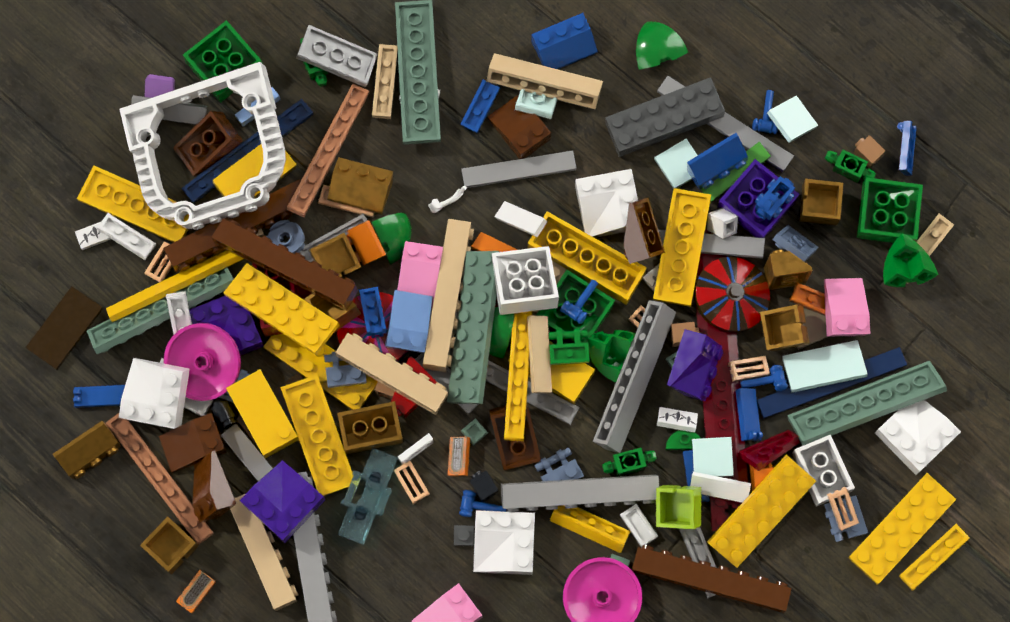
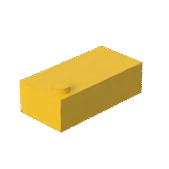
M262 144L213 179L214 186L223 197L240 192L245 181L259 175L263 164ZM286 150L284 171L279 180L296 168V163ZM260 191L255 193V198L261 194Z
M529 361V375H528V377L531 378V373H530V361ZM586 363L551 365L552 392L566 401L575 404L594 375L595 369Z
M261 369L226 388L264 458L299 440Z

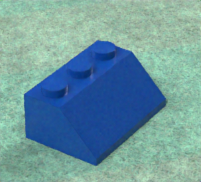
M583 13L532 34L531 42L542 65L546 67L560 69L598 53L591 28Z
M738 134L731 135L687 162V172L698 189L709 188L714 184V180L718 178L723 179L730 174L731 170L735 168L738 170L747 164L748 155Z

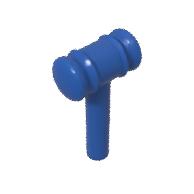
M767 90L763 120L755 118L753 121L752 129L754 131L758 130V132L773 134L778 132L777 126L772 120L770 121V117L767 114L772 109L774 91Z
M591 280L577 302L573 305V303L565 301L560 311L579 324L583 323L587 313L583 312L581 308L597 287L598 282Z
M774 365L770 368L771 376L740 381L741 388L771 383L775 386L776 391H784L788 387L781 365Z
M472 490L463 491L461 511L459 512V515L463 517H471L473 509L506 512V509H503L500 505L474 501L476 493Z

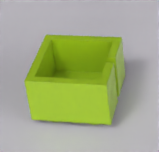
M662 485L656 488V527L695 529L701 526V487Z

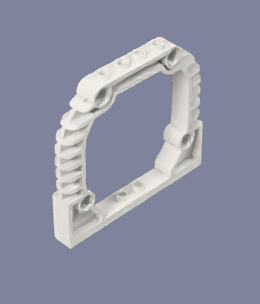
M261 62L120 108L129 151L133 154L142 195L147 205L156 214L165 219L176 221L184 228L201 229L205 224L219 223L226 217L234 218L239 216V213L245 211H256L257 207L263 206L269 201V192L276 186L277 181L283 174L286 157L275 112L277 108L267 69ZM228 87L234 93L243 97V107L255 116L263 148V164L258 176L245 181L240 192L197 206L188 201H180L173 204L167 198L163 189L154 151L161 142L160 136L156 131L164 117L163 109L179 103H189L197 97H207L209 93ZM254 100H257L256 105L254 107H251V103ZM151 135L150 140L146 142V138ZM260 191V196L255 199V193ZM189 214V219L184 222L185 215Z

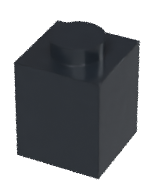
M480 470L471 476L470 485L481 502H485L499 493L498 488L487 471L481 472Z

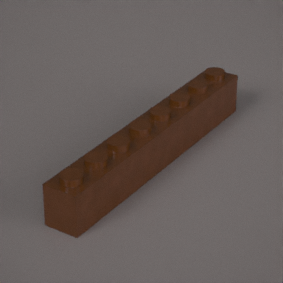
M299 179L269 194V201L265 205L257 207L256 211H245L239 213L237 217H226L224 219L228 221L232 219L238 222L240 227L244 229L248 227L254 230L256 235L259 229H269L276 222L289 219L294 213L288 211L287 206L301 180ZM220 222L209 224L163 248L176 273L186 271L191 265L204 262L208 256L212 254L217 255L224 251V248L216 245L211 238Z
M223 218L211 237L216 245L346 311L358 292L353 280L347 277L343 279L331 269H328V271L323 269L316 261L309 262L305 260V257L300 253L295 252L293 254L289 252V249L282 244L278 246L273 244L270 238L266 236L260 237L256 235L254 230L248 227L244 229L240 227L238 222L232 219L228 221Z
M647 545L637 548L632 567L634 573L777 612H786L792 588L787 587L788 584L776 581V584L768 582L769 579L757 576L756 579L749 577V573L738 571V573L730 572V568L725 566L715 568L706 561L693 562L692 558L681 555L678 558L672 556V552L661 550V553L653 551V547Z

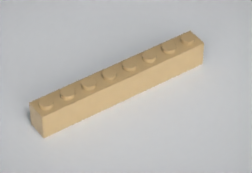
M448 219L423 360L424 369L446 372L447 366L451 367L452 355H449L450 348L454 349L456 337L452 336L453 330H457L459 319H456V313L461 308L459 295L463 289L462 278L466 251H471L468 243L469 240H473L474 229H471V222Z

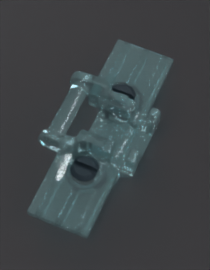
M372 448L363 473L353 471V478L345 498L340 503L349 508L338 533L339 536L364 545L375 516L383 515L388 498L392 493V489L387 488L398 457ZM361 479L366 481L364 492L357 504L351 503Z

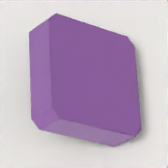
M149 74L145 79V97L153 98L175 90V79L172 77Z

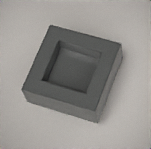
M454 525V546H474V526Z

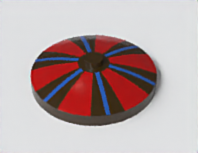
M723 257L714 260L701 271L695 283L694 299L699 313L711 326L724 332L738 333L751 329L761 321L760 312L767 311L769 307L770 290L766 278L755 265L742 258Z

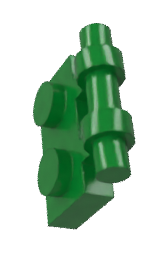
M574 329V331L562 332V330H556V332H549V340H557V344L549 345L551 365L590 363L588 342H580V338H588V330ZM563 339H574L575 343L563 344Z

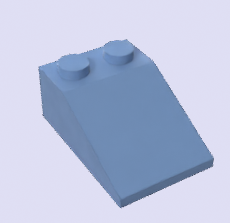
M394 290L385 347L425 353L433 296Z

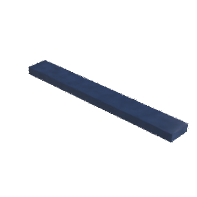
M300 99L277 117L282 138L314 115L303 99ZM256 132L182 188L193 204L216 188L213 184V179L261 144L259 132Z
M899 347L864 360L867 370V377L797 392H791V389L788 388L758 399L757 404L762 417L765 419L905 367L907 363Z

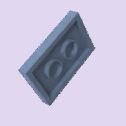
M789 225L778 232L773 238V241L776 242L775 245L779 249L790 251L804 262L819 248Z

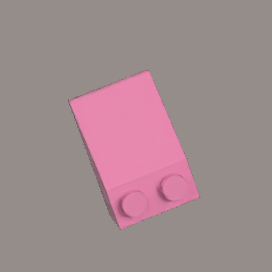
M405 241L397 290L433 296L431 308H433L443 247Z
M862 278L824 279L826 336H865L870 334V316Z
M458 583L414 618L412 622H477L482 618V614Z

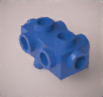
M781 176L777 180L773 179L767 186L769 190L765 195L761 193L755 200V203H757L755 206L756 214L764 220L766 218L770 220L772 217L776 219L783 211L781 206L784 203L789 204L795 195L792 194L795 190L794 184L789 179L782 178ZM777 191H782L783 195L779 196L780 194Z

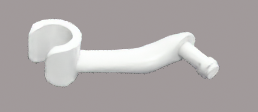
M462 186L451 198L439 203L438 199H433L432 203L428 204L431 212L436 213L443 207L456 202L464 194L466 186Z

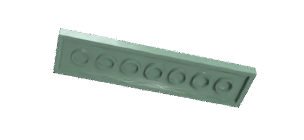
M432 0L395 2L403 144L441 142Z
M466 251L462 282L463 289L461 290L460 297L461 308L458 312L459 320L447 402L451 404H483L497 295L492 253L499 251Z
M226 267L175 293L186 291L189 309H192L197 304L210 300L215 295L225 291L234 279ZM164 297L115 322H111L109 319L87 330L96 354L106 352L111 347L122 344L129 338L140 335L145 330L158 326L163 321L169 319L167 299Z
M927 361L787 416L788 421L804 446L828 435H835L946 392L947 387L932 363Z

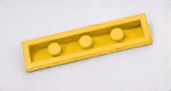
M558 505V509H554L550 518L551 522L619 553L622 552L631 532L578 507L565 508V505Z

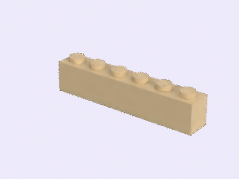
M495 53L487 76V82L518 90L525 89L529 93L536 92L537 95L542 96L544 94L549 98L556 97L557 100L596 109L603 81Z
M346 334L335 352L336 357L434 415L437 414L448 396L445 386L440 383L434 384L430 382V378L423 373L418 375L406 363L401 365L396 362V358L391 354L386 353L384 355L379 352L380 349L374 344L370 343L367 345L362 342L363 338L357 334Z
M243 494L235 498L236 505L230 510L273 609L277 611L297 602L296 596H298V592L294 584L291 586L289 584L288 578H290L287 567L282 568L280 560H283L279 549L275 550L272 545L275 540L271 531L267 532L264 524L240 502V499L245 495Z

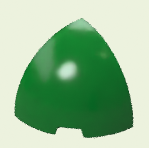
M652 21L646 22L642 26L636 45L639 70L658 66L661 62L675 60L688 53L682 38L669 26Z
M405 213L388 215L371 222L390 265L403 256L405 241L410 242L411 224Z
M902 233L893 243L886 257L883 270L884 284L892 287H905L906 283L916 282L919 285L936 277L938 272L929 255L917 242Z
M495 307L489 354L503 358L511 337L514 313L500 315L499 307Z
M614 330L613 334H606L600 331L588 338L589 355L593 364L600 373L613 382H617L636 333Z

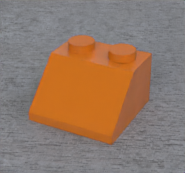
M369 220L346 231V237L350 245L354 246L356 251L354 253L362 265L386 255Z

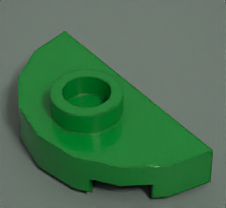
M679 430L670 436L665 450H693L692 439L701 438L695 432Z

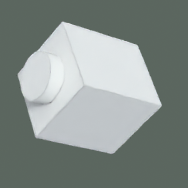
M723 208L708 213L707 230L722 239L737 233L738 216Z

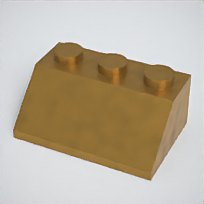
M338 157L327 200L382 214L393 183V171Z
M784 250L773 251L769 255L764 267L769 290L793 287L797 282L805 285L813 271L810 265L790 251L784 252Z
M395 401L337 413L346 454L403 443Z
M101 421L53 453V455L70 478L78 479L91 466L94 468L101 464L102 459L106 456L110 457L116 454L121 445L109 427Z

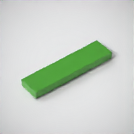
M760 142L746 151L748 161H746L747 164L738 170L735 168L730 171L727 177L714 180V184L709 188L700 189L705 194H711V203L730 189L754 159L763 164L771 158V155Z

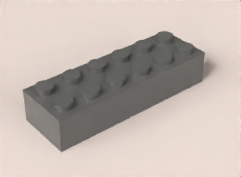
M710 77L605 117V125L617 154L621 157L724 117L725 109Z

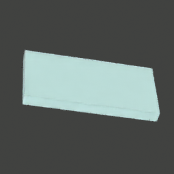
M858 340L782 356L791 392L867 377V370Z

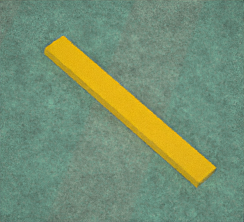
M228 250L223 251L202 263L190 267L186 271L180 272L107 307L108 316L111 322H115L166 297V294L175 293L244 258Z
M533 311L514 313L504 440L524 441L530 361L527 317L533 315Z

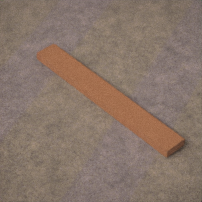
M355 84L351 85L287 206L288 211L305 217L370 91Z
M119 413L107 421L106 425L195 542L199 545L213 535L214 532L206 522L199 523L191 502L127 419L119 418Z

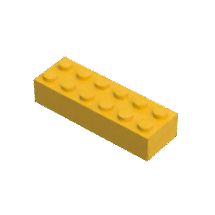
M546 212L543 218L547 220V223L538 237L532 235L528 242V249L549 246L552 261L588 283L591 280H595L598 282L597 289L627 305L645 275L647 267L638 262L629 264L624 254L555 215Z

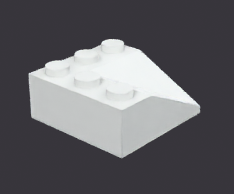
M632 169L575 179V189L584 232L594 238L625 232L629 203L638 201Z
M549 246L492 253L500 315L558 307L559 296Z
M133 358L121 398L119 418L173 429L181 426L190 369Z
M922 400L899 409L875 434L917 475L961 431L946 416L928 402Z
M476 510L473 572L532 575L535 513Z

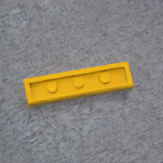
M955 524L901 573L899 577L913 591L970 537Z

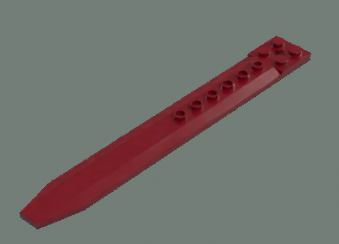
M705 228V234H713ZM701 253L696 280L708 264L719 258L729 256ZM696 306L699 333L709 336L720 344L723 349L722 357L718 360L716 366L717 374L711 381V393L709 397H706V401H703L705 438L731 437L734 477L722 478L748 483L747 465L739 455V451L745 449V441H741L736 390L741 388L740 381L732 382L733 375L730 373L731 367L728 365L731 361L739 360L737 333L724 332L714 328L704 320ZM709 496L712 532H716L730 517L729 513H725V509H728V506H732L736 510L742 502Z

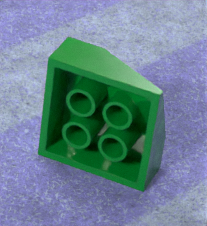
M227 20L183 54L185 62L201 81L258 62L262 63V60ZM228 87L212 92L220 103L234 93Z
M866 177L862 185L857 238L894 243L903 233L916 242L918 239L923 185Z
M566 270L557 283L558 307L539 310L536 316H548V330L551 332H556V330H562V332L574 331V329L588 330L589 338L595 334L614 307L615 300L595 288L581 308L583 312L587 313L586 319L581 324L574 321L560 311L561 306L565 301H569L574 305L589 283ZM580 338V342L586 343L588 338ZM566 339L572 343H575L574 339Z

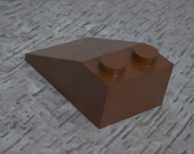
M516 96L487 116V118L519 159H524L550 141L551 132L536 114L515 110L518 96Z
M210 111L173 148L192 175L197 176L234 150L243 140L223 112Z
M649 198L629 203L624 238V254L629 264L665 253Z
M526 403L524 441L504 440L506 406L489 409L503 470L540 462L541 457L528 404Z
M212 413L193 419L159 436L171 473L197 464L211 451L215 450L217 456L227 453Z
M215 450L211 451L194 465L192 505L199 523L219 518L236 505Z

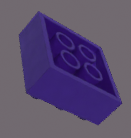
M754 159L719 200L717 207L738 216V224L755 238H766L794 205L800 194L794 190L792 193L795 195L789 204L784 203L781 206L783 211L776 219L774 217L770 220L767 218L765 220L761 219L756 214L755 206L757 203H755V200L761 193L765 195L769 190L767 189L769 183L773 179L777 180L779 177ZM777 191L780 194L779 196L783 195L782 191Z
M226 296L189 310L192 324L209 323L225 330L235 341L240 356L264 347L251 312Z
M684 329L667 385L684 396L706 401V397H709L711 393L710 385L712 378L714 379L717 374V362L723 354L722 346L705 334Z
M283 460L240 499V502L284 543L325 501L323 495Z

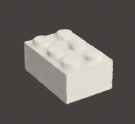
M831 435L793 451L792 454L796 463L816 480L809 489L816 506L828 502L827 494L829 493L833 494L835 493L834 491H840L843 487L847 488L848 493L855 489Z

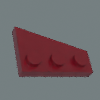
M790 430L784 431L739 451L740 458L760 471L800 443L799 436Z

